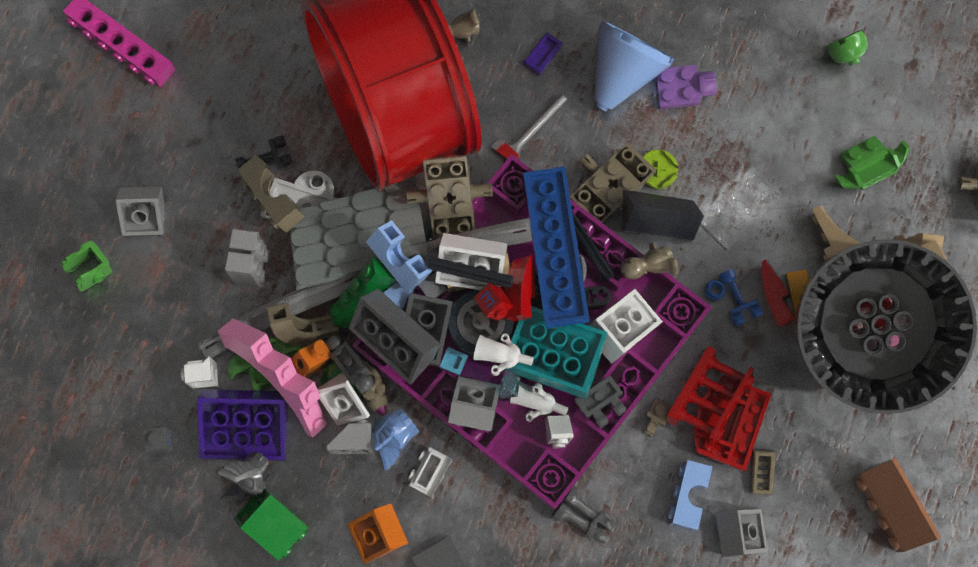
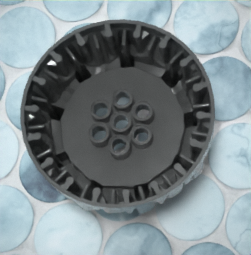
M885 239L863 242L846 247L835 256L828 258L814 272L813 277H809L796 311L797 332L795 336L797 345L813 377L829 394L841 402L871 413H903L918 409L938 399L963 374L972 357L976 342V311L972 296L963 279L945 259L933 251L901 240ZM889 297L892 300V306L885 310L882 307V301ZM863 302H869L871 307L869 312L862 313L860 305ZM901 314H904L907 318L903 326H899L896 322L897 317ZM882 318L885 326L877 330L874 323L877 319ZM856 322H861L863 330L855 334L852 327ZM893 335L899 337V343L896 346H890L889 338ZM870 339H876L877 347L874 350H868L867 342Z

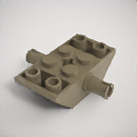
M628 142L603 166H599L589 154H586L585 158L582 157L579 161V164L591 176L570 196V199L601 223H605L623 208V190L639 192L657 170Z
M466 155L431 158L423 161L426 188L425 190L407 191L408 205L416 203L429 204L433 239L442 238L443 233L455 235L475 230L473 200L480 197H493L492 183L473 185L471 183Z

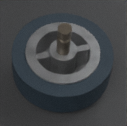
M481 290L470 291L458 298L451 308L448 323L449 334L453 343L459 350L470 356H474L475 347L480 335L502 343V334L506 333L511 338L514 321L504 318L498 321L486 317L474 299Z

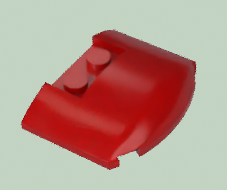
M723 375L717 383L736 392L741 382ZM753 386L750 389L746 388L723 428L725 433L720 441L716 440L713 446L709 444L710 434L694 426L696 453L745 472L771 393ZM711 389L703 397L705 400L723 409H726L731 400ZM700 406L696 414V418L714 427L720 419V416Z

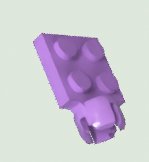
M696 65L667 68L657 76L660 110L701 105L700 100L702 97L715 95L717 92L715 73L713 71L699 72Z

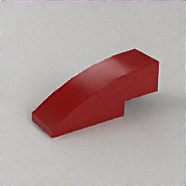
M529 255L514 259L510 266L508 275L513 276L514 280L512 287L505 288L504 293L513 304V307L504 317L506 320L515 322L532 318L531 299L536 298L533 256Z
M766 259L763 260L762 280L766 299L777 323L780 326H784L796 318L785 302L786 299L791 297V294L771 264Z

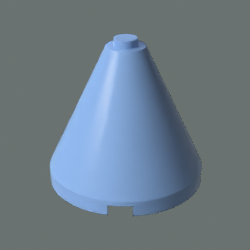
M602 20L598 28L594 100L597 102L596 106L604 111H607L608 108L614 109L669 68L674 58Z

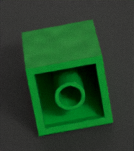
M265 487L262 494L254 495L233 518L246 534L278 561L290 553L292 550L291 546L305 536L306 529L308 528L301 519Z

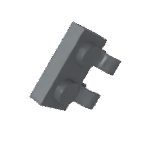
M611 376L592 387L586 399L578 397L574 400L586 419L593 416L600 428L609 422L601 411L608 404H611L618 417L626 412V407L618 398L623 392Z

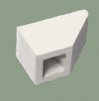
M569 415L546 417L547 445H552V448L555 449L565 448V445L569 444L573 439Z

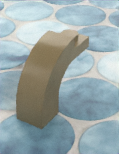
M289 303L267 307L274 335L287 344L308 346L320 339L329 338L332 335H340L338 326L333 325L331 315L314 319H301L291 313Z

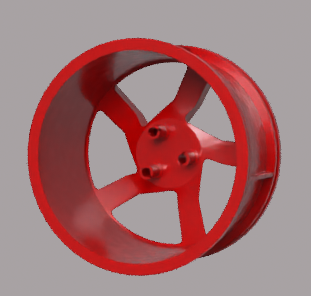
M303 0L301 2L302 16L309 43L329 99L362 171L377 192L384 190V186H392V184L424 172L423 161L479 152L482 145V133L474 94L454 37L436 0Z

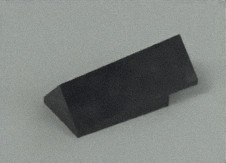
M623 190V232L637 233V235L687 241L694 240L704 215L693 200Z

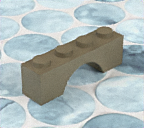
M253 156L237 170L242 176L240 181L246 188L250 187L252 190L249 192L250 195L257 202H261L260 209L266 215L269 214L271 216L269 221L276 229L280 227L283 231L288 232L305 217L296 203L286 194L280 197L270 196V186L275 175L259 156Z

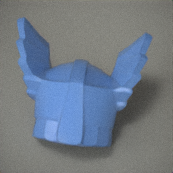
M401 409L389 415H383L379 420L374 421V433L372 434L374 449L379 450L384 470H388L391 465H394L396 459L399 458V451L403 449L412 437L419 433L414 422Z

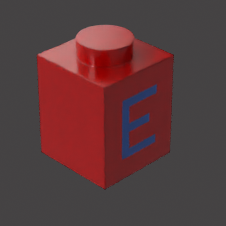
M490 283L474 297L486 317L498 321L504 318L513 307V304L502 288Z

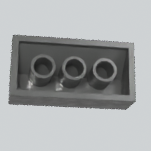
M379 289L360 298L349 329L409 384L413 383L432 362L440 343Z

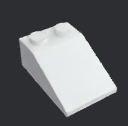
M634 289L589 326L608 332L602 353L612 364L663 321Z

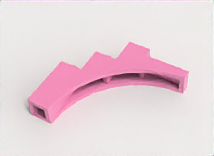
M234 318L218 330L224 346L249 362L283 396L308 436L313 438L327 425L317 401L320 398V394L315 382L297 374L291 358L273 350L266 333Z

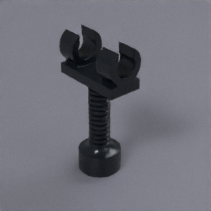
M283 135L269 139L271 151L258 155L263 161L275 159L278 169L293 163L290 154L278 157L275 150L286 145ZM243 156L235 158L238 169L250 159H245Z

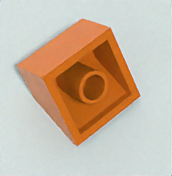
M391 503L373 509L347 524L363 564L408 544Z

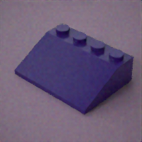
M202 389L197 398L199 459H245L250 452L261 453L267 460L286 459L288 403L278 391Z

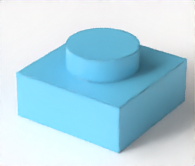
M448 347L439 367L460 376L468 355Z

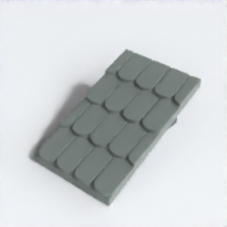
M415 178L397 182L389 187L384 186V190L380 192L371 189L358 192L352 196L321 202L319 205L301 208L300 210L305 217L289 230L296 290L359 274L363 266L372 257L378 258L366 241L377 228L391 220L405 236L400 244L402 253L409 259L418 254L421 257L427 256L428 251L420 204L408 205L406 192L417 191Z

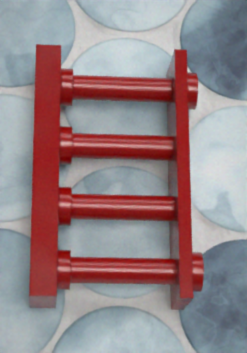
M708 346L667 414V423L676 426L678 420H683L710 434L709 444L713 446L716 440L720 441L725 433L723 428L746 388L750 389L755 381L753 376L754 368L749 367L746 374H743L717 361L716 349ZM714 368L741 383L736 392L708 379L707 371ZM704 385L731 400L726 409H723L698 396L696 393L697 388ZM695 403L720 416V419L714 427L686 413L687 405Z

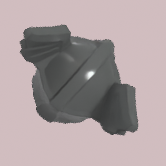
M250 452L242 461L230 462L229 465L222 466V469L217 471V475L234 482L235 485L228 489L221 496L220 500L222 502H239L251 494H262L266 480L270 476L265 472V467L268 464L267 458L261 453Z

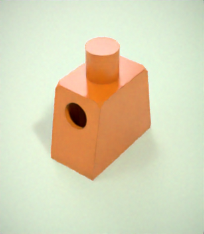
M320 339L299 350L291 358L297 374L309 378L329 365L332 360L330 356L332 353L324 341Z

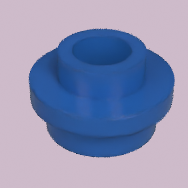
M711 280L706 284L705 294L709 299L719 300L725 295L726 288L721 281ZM712 287H716L718 289L717 294H714L711 291Z

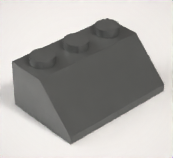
M410 293L406 314L440 343L434 359L429 364L431 366H440L453 302Z

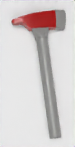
M561 94L516 142L509 146L503 139H499L491 146L492 150L505 160L511 154L519 159L518 153L521 147L559 109L567 98Z

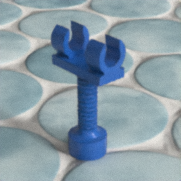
M734 268L718 275L722 283L728 284L738 305L737 308L728 312L735 326L744 323L743 316L740 313L744 309L749 308L754 318L763 314L757 299L748 303L744 302V298L735 282L737 274Z

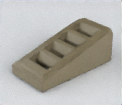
M753 449L751 454V494L773 495L776 454L773 450ZM759 456L767 457V461L758 460ZM758 465L767 466V469H758ZM757 474H766L767 478H757ZM757 483H767V487H757Z

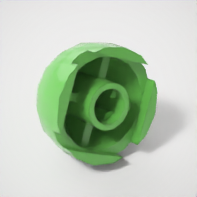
M861 29L829 43L826 48L835 62L840 64L848 63L851 66L861 61L859 57L866 53L868 41L864 30Z

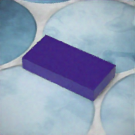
M546 32L525 59L523 65L540 75L563 46V43Z

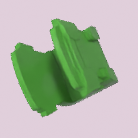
M93 241L82 244L78 252H73L65 257L61 264L62 269L66 273L74 272L82 266L81 264L93 256L100 263L96 268L84 273L76 280V287L80 291L100 283L106 276L112 273L108 259Z

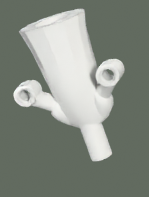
M502 334V343L482 335L479 336L474 351V360L501 363L498 366H492L491 373L494 376H498L506 368H512L518 362L532 366L534 357L521 354L520 349L511 342L508 334Z
M518 380L513 388L510 399L511 404L536 410H530L526 414V420L529 422L540 415H547L552 411L562 415L567 414L568 407L556 403L555 398L550 393H546L540 383H536L531 387Z

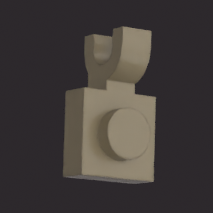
M655 397L645 416L650 419L644 431L645 434L652 437L658 424L663 427L666 425L667 414L672 405Z

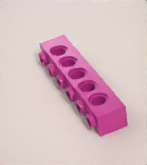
M72 0L63 10L67 17L66 22L73 28L79 27L82 29L81 33L90 40L94 38L98 41L97 45L103 50L107 51L109 49L113 52L112 56L119 62L125 61L129 64L128 68L134 73L140 72L144 75V80L153 86L155 83L161 88L176 70L171 61L88 0ZM87 17H91L89 21L84 22ZM106 28L105 32L99 33L101 29ZM117 40H122L120 44L114 45ZM133 51H138L136 55L130 56ZM153 63L151 67L145 68L146 64Z

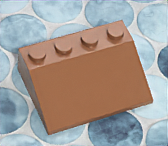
M896 458L878 463L855 475L857 487L868 498L866 500L867 504L877 514L879 518L877 519L878 524L882 530H886L890 537L888 541L894 550L905 552L941 538Z

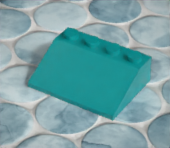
M531 306L532 318L519 320L511 342L518 346L521 354L534 357L532 366L518 362L512 368H506L504 371L586 399L608 332L582 323L546 329L543 310Z

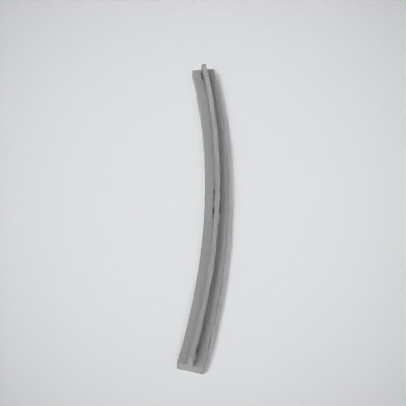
M529 218L455 234L508 243L507 246L533 241ZM526 230L525 232L514 233L515 231ZM442 238L426 242L428 253L427 256L422 258L427 265L430 257L438 258ZM358 274L295 290L236 320L263 331L271 327L267 307L289 303L290 311L295 316L341 296L343 291L352 282V280L345 282V280L357 277ZM219 329L197 340V345L202 350L206 359L209 356L213 358L228 349L220 338ZM215 341H217L216 344H214V345L210 346L209 348H207L208 345H210V344L214 343Z

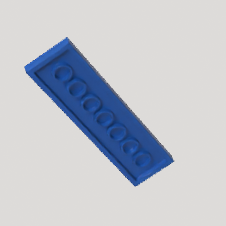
M565 166L524 172L545 327L547 329L590 322Z

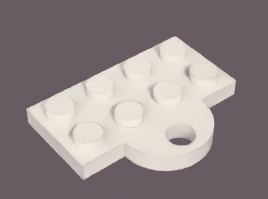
M320 171L305 172L297 178L294 184L274 178L270 189L271 197H280L286 194L296 203L299 209L338 199L334 197L335 189L331 179ZM315 178H321L323 184L315 187L312 185V181ZM263 211L260 214L262 218L268 220L271 218L269 214L266 215Z

